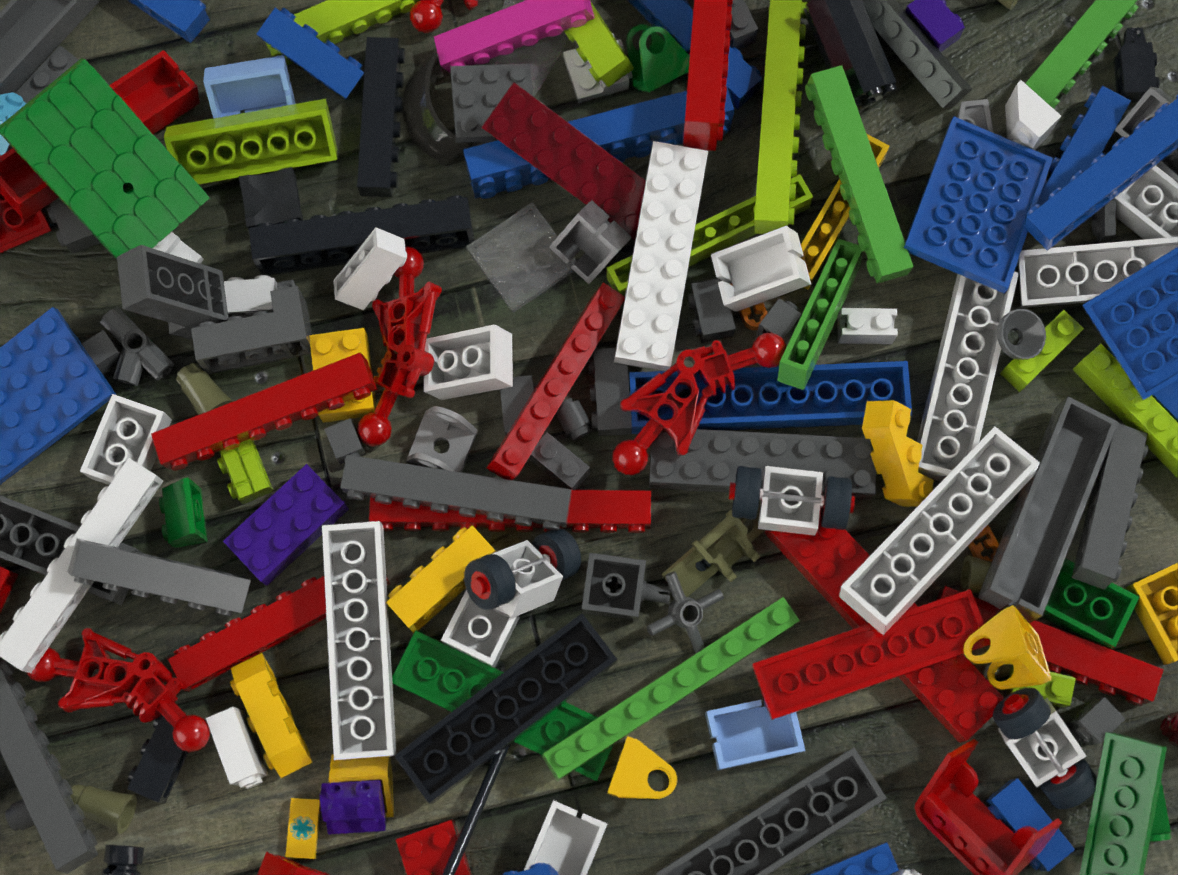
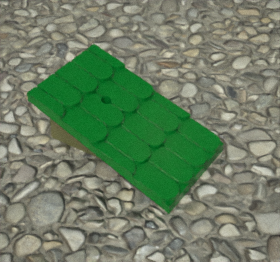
M83 58L78 60L0 125L1 136L116 259L117 256L139 245L154 248L158 242L162 241L210 198L157 137L148 130L122 98L114 92L94 67Z

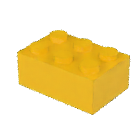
M364 328L309 335L313 370L361 352L367 359L372 372L369 339ZM372 391L371 395L365 399L355 400L354 398L344 402L345 405L339 409H326L318 412V416L323 423L349 418H361L375 411L377 407L375 391Z
M1178 563L1124 588L1139 596L1134 610L1164 665L1178 661Z

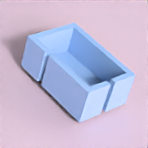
M285 55L205 68L203 82L213 118L241 114V110H245V113L296 104Z
M761 700L707 711L705 717L710 739L716 738L717 740L716 743L712 744L717 771L805 751L797 713L794 712L771 720L765 701H763L764 707H761Z

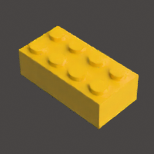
M473 525L468 530L465 527L459 530L452 538L454 542L450 546L439 548L431 556L432 562L425 568L423 565L418 567L410 575L411 580L404 587L398 585L389 593L388 597L390 599L386 603L413 633L415 630L419 631L466 589L464 573L466 566L472 560L496 552Z

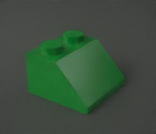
M189 477L162 488L163 497L159 498V507L161 513L165 514L166 524L162 525L164 540L168 541V544L174 548L207 543L201 488Z

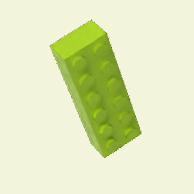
M326 99L168 126L164 134L167 150L198 185L238 178L244 175H255L283 168H294L337 160V145Z

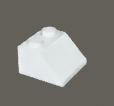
M1022 80L1017 83L1005 105L1007 139L1035 150L1048 138L1061 118L1058 112Z

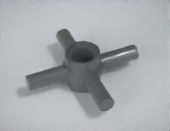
M673 571L665 575L674 598L668 607V615L648 625L647 631L653 636L675 624L686 628L695 653H698L705 648L697 625L703 618V609L723 600L724 596L721 590L717 589L696 601L685 597L678 576ZM687 606L688 614L683 618V610Z

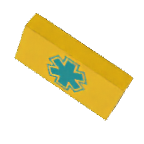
M291 798L285 857L316 859L321 809L320 800Z

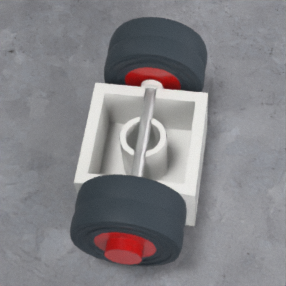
M738 466L735 483L730 482L729 499L733 500L732 517L756 519L759 501H761L758 529L815 535L818 530L820 507L822 508V527L845 530L848 525L849 514L854 512L855 496H852V482L849 478L827 476L823 496L821 495L823 472L766 466L761 489V469Z
M563 529L559 531L550 530L538 535L532 544L526 540L472 560L465 569V586L472 601L481 609L492 610L500 606L511 618H514L554 601L561 581L574 576L578 572L581 565V553L577 542L569 532Z
M1028 687L1011 693L995 707L993 719L998 727H1000L998 730L1035 786L1041 785L1042 791L1053 806L1058 809L1072 808L1086 801L1095 792L1097 776L1087 761L1083 759L1086 757V754L1048 698L1043 699L1037 689Z

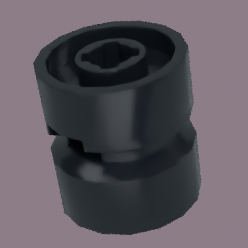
M106 845L104 862L108 865L107 868L102 870V875H141L137 867L143 863L144 847Z

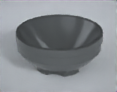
M1016 309L1003 316L997 328V339L1006 355L1017 360H1027L1037 356L1042 351L1046 341V331L1041 319L1035 313L1027 309ZM1011 329L1018 333L1019 341L1017 345H1013L1008 339V332Z

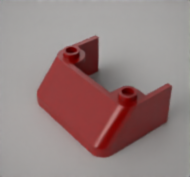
M973 739L946 755L916 801L915 812L918 819L974 875H1017L1043 850L1062 822L1056 819L1039 831L1031 826H1023L1014 834L1000 819H997L988 807L973 794L978 786V776L975 770L966 762L978 744Z

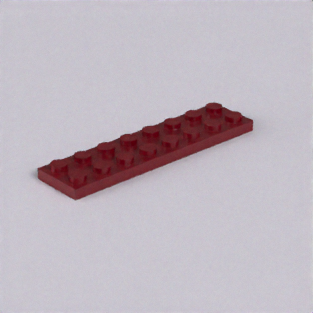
M513 82L481 128L587 205L592 200L610 216L607 221L610 223L615 221L635 240L646 180Z

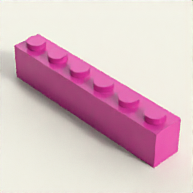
M525 0L434 37L440 66L450 73L451 66L485 64L491 58L511 54L515 49L534 45L538 40L545 37L558 36L563 30L571 27H581L595 17L590 0Z

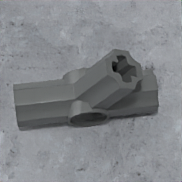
M118 306L110 309L103 316L100 323L123 345L113 377L114 380L138 386L143 368L157 381L166 377L172 371L175 364ZM138 338H143L141 347L133 349V342Z

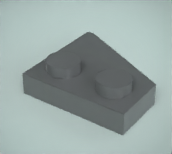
M1111 200L1093 215L1094 220L1091 227L1093 236L1097 238V244L1109 243L1116 235V200Z

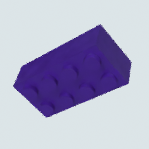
M306 464L223 542L263 584L268 586L322 535L323 525H333L349 508Z

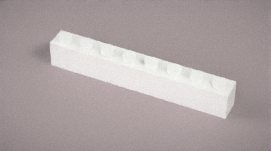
M128 458L126 462H122L117 467L114 473L115 478L109 486H105L101 490L95 507L85 513L81 520V527L76 534H72L64 544L65 550L59 558H55L50 563L47 569L48 574L42 582L34 586L30 593L31 598L25 607L22 606L13 617L14 623L9 630L4 631L0 635V657L21 671L27 673L33 671L91 587V585L75 582V576H71L68 573L76 539L79 538L118 547L163 483V480L132 459Z

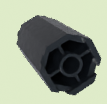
M811 0L806 3V8L803 11L828 69L843 66L857 107L860 105L862 108L875 103V97L880 94L886 96L897 90L895 77L862 0Z

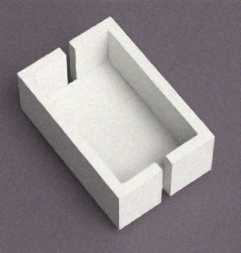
M784 226L711 254L716 277L722 280L718 282L724 306L737 312L811 285L806 262L800 258L804 255L798 233Z
M553 800L524 870L530 869L529 867L536 863H549L558 872V875H587L607 823L584 813L581 819L577 818V810Z

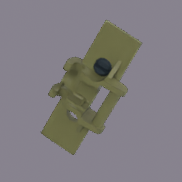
M759 501L756 519H750V524L747 528L744 525L747 519L732 517V510L725 514L726 518L702 539L699 541L695 540L691 544L693 547L661 575L666 580L665 575L675 571L685 597L690 596L718 570L732 582L737 578L731 569V566L742 556L750 558L753 562L760 558V555L752 548L751 542L765 531L758 529L761 501Z

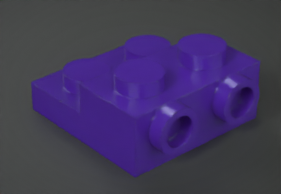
M380 780L322 783L320 805L323 822L326 821L328 834L386 831L387 822Z

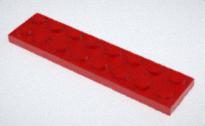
M971 589L906 611L884 635L871 624H867L752 664V668L770 718L774 720L963 655L966 640L982 627L984 622ZM979 639L974 643L972 651L991 645L990 639Z

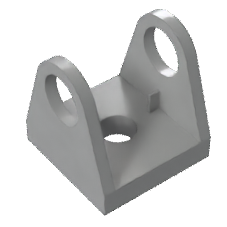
M433 406L425 411L406 463L462 473L478 431L460 414L443 407ZM446 440L450 444L449 450L442 454L437 453L434 450L436 442Z

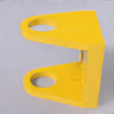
M1014 605L1003 609L970 635L964 644V654L971 662L975 664L992 662L987 671V678L997 689L1042 685L1052 680L1039 634ZM982 638L990 639L991 645L986 653L979 656L972 654V647L976 641ZM1012 664L1014 671L1009 679L1005 681L995 680V673L1000 666Z
M627 736L607 794L617 798L661 799L674 791L677 784V775L672 766L641 741ZM661 770L667 774L669 785L666 790L655 791L649 786L648 775L651 771Z

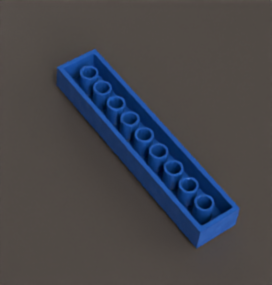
M728 88L726 92L723 135L731 130L734 107ZM687 90L569 121L568 123L620 162L634 156L642 158L651 153L653 141L673 145L683 144ZM499 140L463 149L475 199L479 197L482 199L491 198L496 193L506 190L514 192L521 189L524 185L532 183L533 185H540L550 179Z
M908 361L815 365L804 390L778 382L779 366L773 368H741L733 371L735 390H731L726 385L725 393H722L717 388L716 396H711L707 399L704 406L705 412L697 429L720 431L863 425L867 401L895 400L911 409V417L912 406ZM665 371L630 372V395L657 374H662ZM674 372L665 379L666 382L650 395L665 393L679 374ZM697 373L694 376L699 390L696 405H698L701 399L702 390L706 387ZM678 385L675 387V393L678 397L687 398L690 396V390L687 386ZM663 406L658 409L657 413L660 419L670 420L673 417V412L669 407ZM631 412V433L638 434L650 419L638 412Z

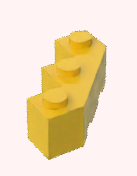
M895 400L867 401L862 430L865 439L871 440L874 450L870 454L877 474H882L885 486L882 488L885 499L902 507H918L933 491L934 480L918 472L923 445L906 437L911 409Z
M263 653L232 667L233 680L230 681L231 687L236 696L241 697L249 714L247 722L252 732H257L266 752L263 756L270 770L275 768L280 778H283L313 763L308 746L295 725L291 709L281 694L275 674Z

